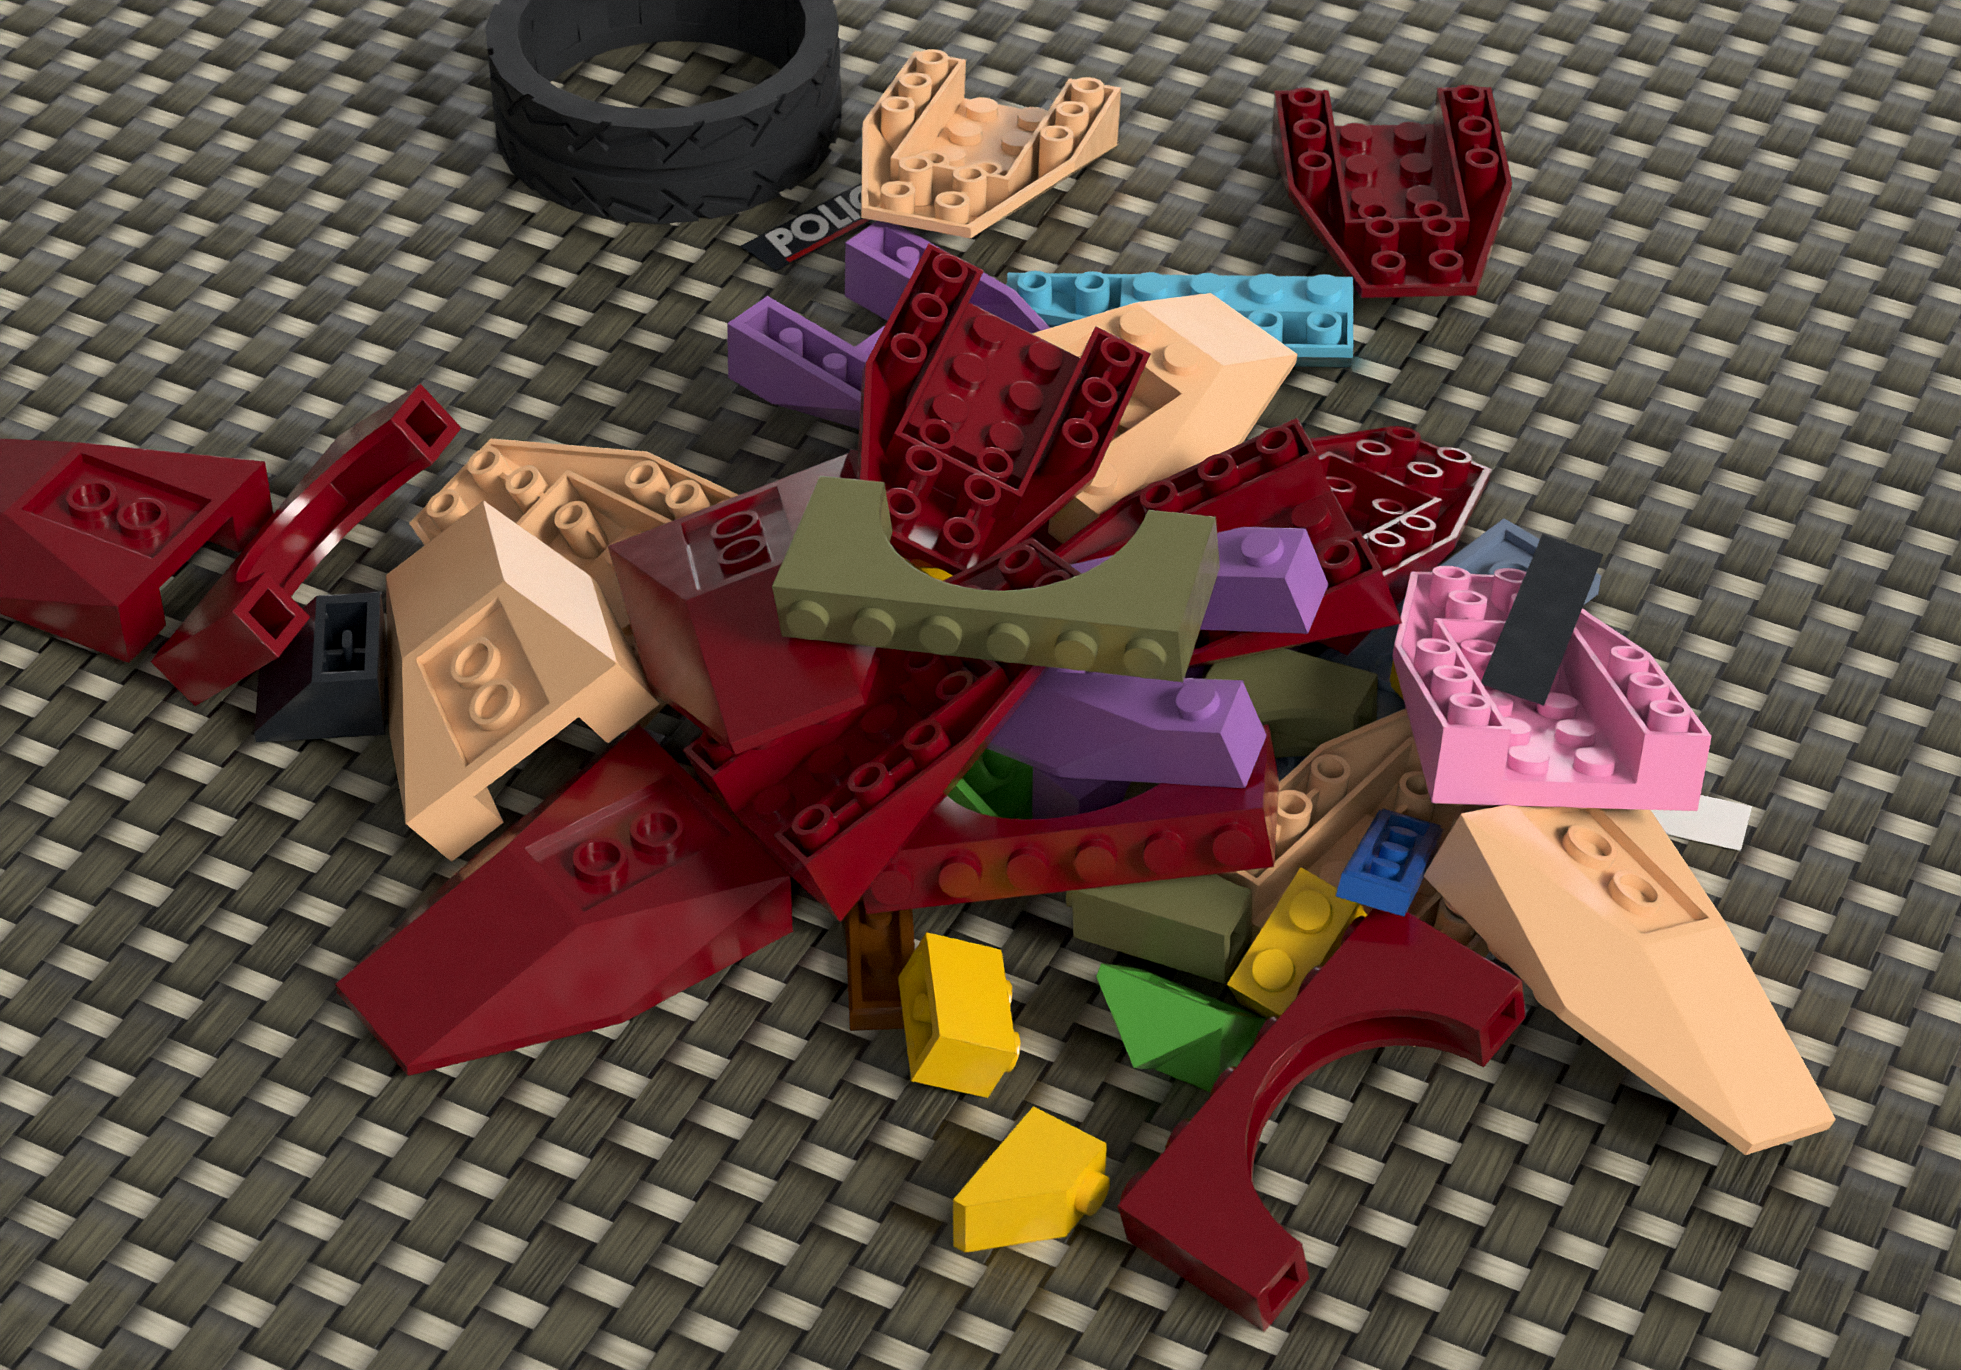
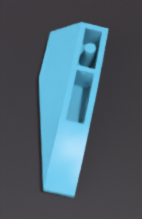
M1042 271L1007 274L1006 285L1014 289L1050 328L1136 302L1212 293L1297 353V360L1294 366L1351 367L1353 277H1334L1325 274L1314 277L1276 276L1272 274L1230 276L1213 273L1161 275L1154 272L1142 274H1103L1094 271L1082 274L1045 273Z

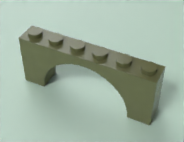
M819 476L772 585L781 635L785 637L1183 682L1220 569L1216 517L1148 510L1141 526L1127 544L1109 559L1085 573L1037 588L1007 591L979 590L953 585L933 578L913 567L895 551L889 543L892 535V526L884 482Z
M1281 649L1206 665L1202 674V679L1243 681L1261 724L1269 725L1275 758L1309 756L1322 743L1377 721L1378 674L1289 649ZM1131 782L1126 790L1123 802L1143 794L1160 783ZM1217 874L1066 892V904L1072 908L1074 938L1224 984L1252 938L1251 889L1230 882Z

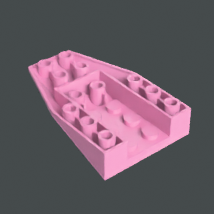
M1437 566L1433 568L1432 572L1411 571L1401 613L1403 624L1398 626L1392 657L1432 803L1698 811L1712 736L1650 653L1582 609L1544 706L1485 686L1481 682L1526 572L1512 568H1501L1496 570L1494 575L1470 574L1468 571L1454 566Z

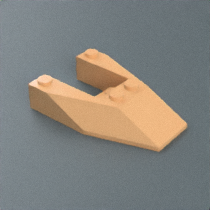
M1212 293L1136 302L1032 333L1080 357L1095 326L1151 353L1095 478L1085 490L1049 519L1048 533L1063 544L1124 497L1144 489L1153 482L1161 481L1196 465L1209 456L1219 454L1243 443L1296 364L1298 354Z

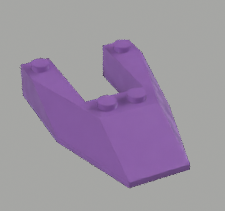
M876 221L845 242V297L888 321L930 242L900 225ZM983 272L969 303L1030 333L1050 328L1014 289ZM767 296L727 323L728 378L772 404L859 429L862 370L884 327L854 347Z
M1242 527L1217 533L1220 569L1200 630L1308 634L1328 582L1306 528ZM1111 556L1071 564V566L1080 573H1085L1100 565ZM1050 667L987 746V749L1064 778L1246 788L1265 741L1266 733L1242 680L1184 678L1183 682Z

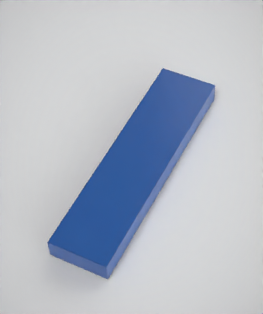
M1387 809L1379 810L1341 874L1336 897L1405 917L1424 879V874L1438 851L1443 828H1440L1441 825Z

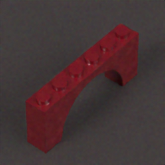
M418 384L339 435L150 662L194 706H197L277 659L310 618L291 598L302 582L341 539L372 510L414 476L431 466L462 427L421 384Z
M1262 725L1266 738L1246 788L1160 783L1143 794L1110 807L1078 815L1048 819H1008L989 816L969 810L946 796L862 897L866 913L872 914L1274 867L1279 778L1269 725Z
M1373 908L1366 917H1357L1346 929L1339 949L1324 966L1317 965L1308 972L1299 987L1296 999L1280 1017L1277 1015L1271 1017L1261 1027L1256 1036L1253 1049L1237 1067L1231 1066L1221 1073L1212 1087L1210 1099L1192 1119H1183L1173 1129L1166 1142L1165 1151L1148 1171L1141 1170L1128 1181L1121 1194L1120 1203L1117 1205L1127 1241L1265 1332L1309 1279L1303 1244L1290 1235L1272 1217L1263 1205L1253 1185V1166L1257 1145L1272 1112L1281 1100L1309 1074L1334 1060L1363 1050L1388 1046L1433 1048L1468 1059L1484 1068L1525 1018L1522 980L1408 912L1403 917Z

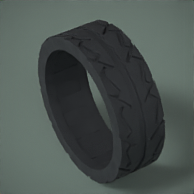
M502 0L500 4H494L485 26L498 149L510 171L531 190H537L540 196L572 211L604 219L614 217L617 221L648 224L699 221V218L703 217L714 219L747 211L782 196L780 192L786 188L792 190L814 174L831 153L830 143H836L842 122L841 79L839 74V22L833 0ZM670 41L710 43L738 49L764 59L780 69L777 74L754 88L726 99L690 107L663 109L618 107L586 100L551 83L559 74L581 61L607 51L642 43Z

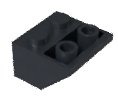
M381 592L316 596L302 608L310 616L309 620L277 659L259 669L254 729L256 742L385 735L388 660L387 634Z

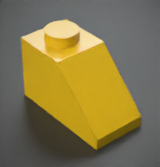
M1033 1106L953 1199V1246L967 1253L1066 1237L1084 1214L1088 1216L1094 1215L1107 1196L1110 1178L1105 1175L1106 1143Z

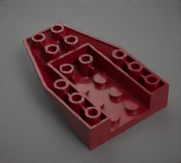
M1474 85L1437 88L1434 124L1403 122L1398 125H1365L1362 123H1349L1343 126L1334 125L1329 90H1314L1302 87L1291 91H1274L1271 146L1288 197L1345 276L1353 277V287L1360 297L1476 296L1512 191V179L1492 88Z
M928 243L862 370L857 480L885 483L892 526V535L889 543L892 546L951 575H955L1025 541L1092 483L1151 353L1095 326L1080 357L1021 329L969 303L984 270Z
M1298 418L1270 428L1252 439L1219 454L1209 456L1196 465L1161 481L1153 482L1144 489L1124 497L1053 551L1054 554L1069 565L1113 556L1134 536L1144 521L1148 510L1216 517L1217 533L1242 527L1306 528L1328 582L1309 633L1200 630L1187 669L1403 624L1377 560L1360 530L1355 532L1330 487L1319 456Z
M1390 426L1309 439L1319 456L1336 499L1354 531L1360 530L1383 572L1394 603L1397 606L1406 596L1411 571L1431 572L1455 548L1489 481L1492 469L1472 461V456L1461 449L1452 447L1440 448L1421 440V435L1417 431L1403 426ZM1372 630L1318 642L1349 655Z
M0 438V614L130 663L166 626L159 588L206 541L240 552L274 514L265 461L82 442Z
M848 454L608 546L651 691L735 755L749 749L759 751L772 748L780 744L788 734L814 724L824 726L837 723L846 718L853 709L866 705L884 648L782 636L772 585L819 476L857 479Z
M1031 537L943 580V582L979 590L1007 591L1051 585L1082 573ZM884 648L866 705L853 709L843 720L824 726L814 724L788 734L780 744L772 748L759 751L749 749L736 755L706 732H703L698 739L684 748L683 751L712 798L779 865L841 922L972 767L1050 667Z
M638 724L475 855L335 984L336 991L408 1076L621 1024L793 932L790 875Z

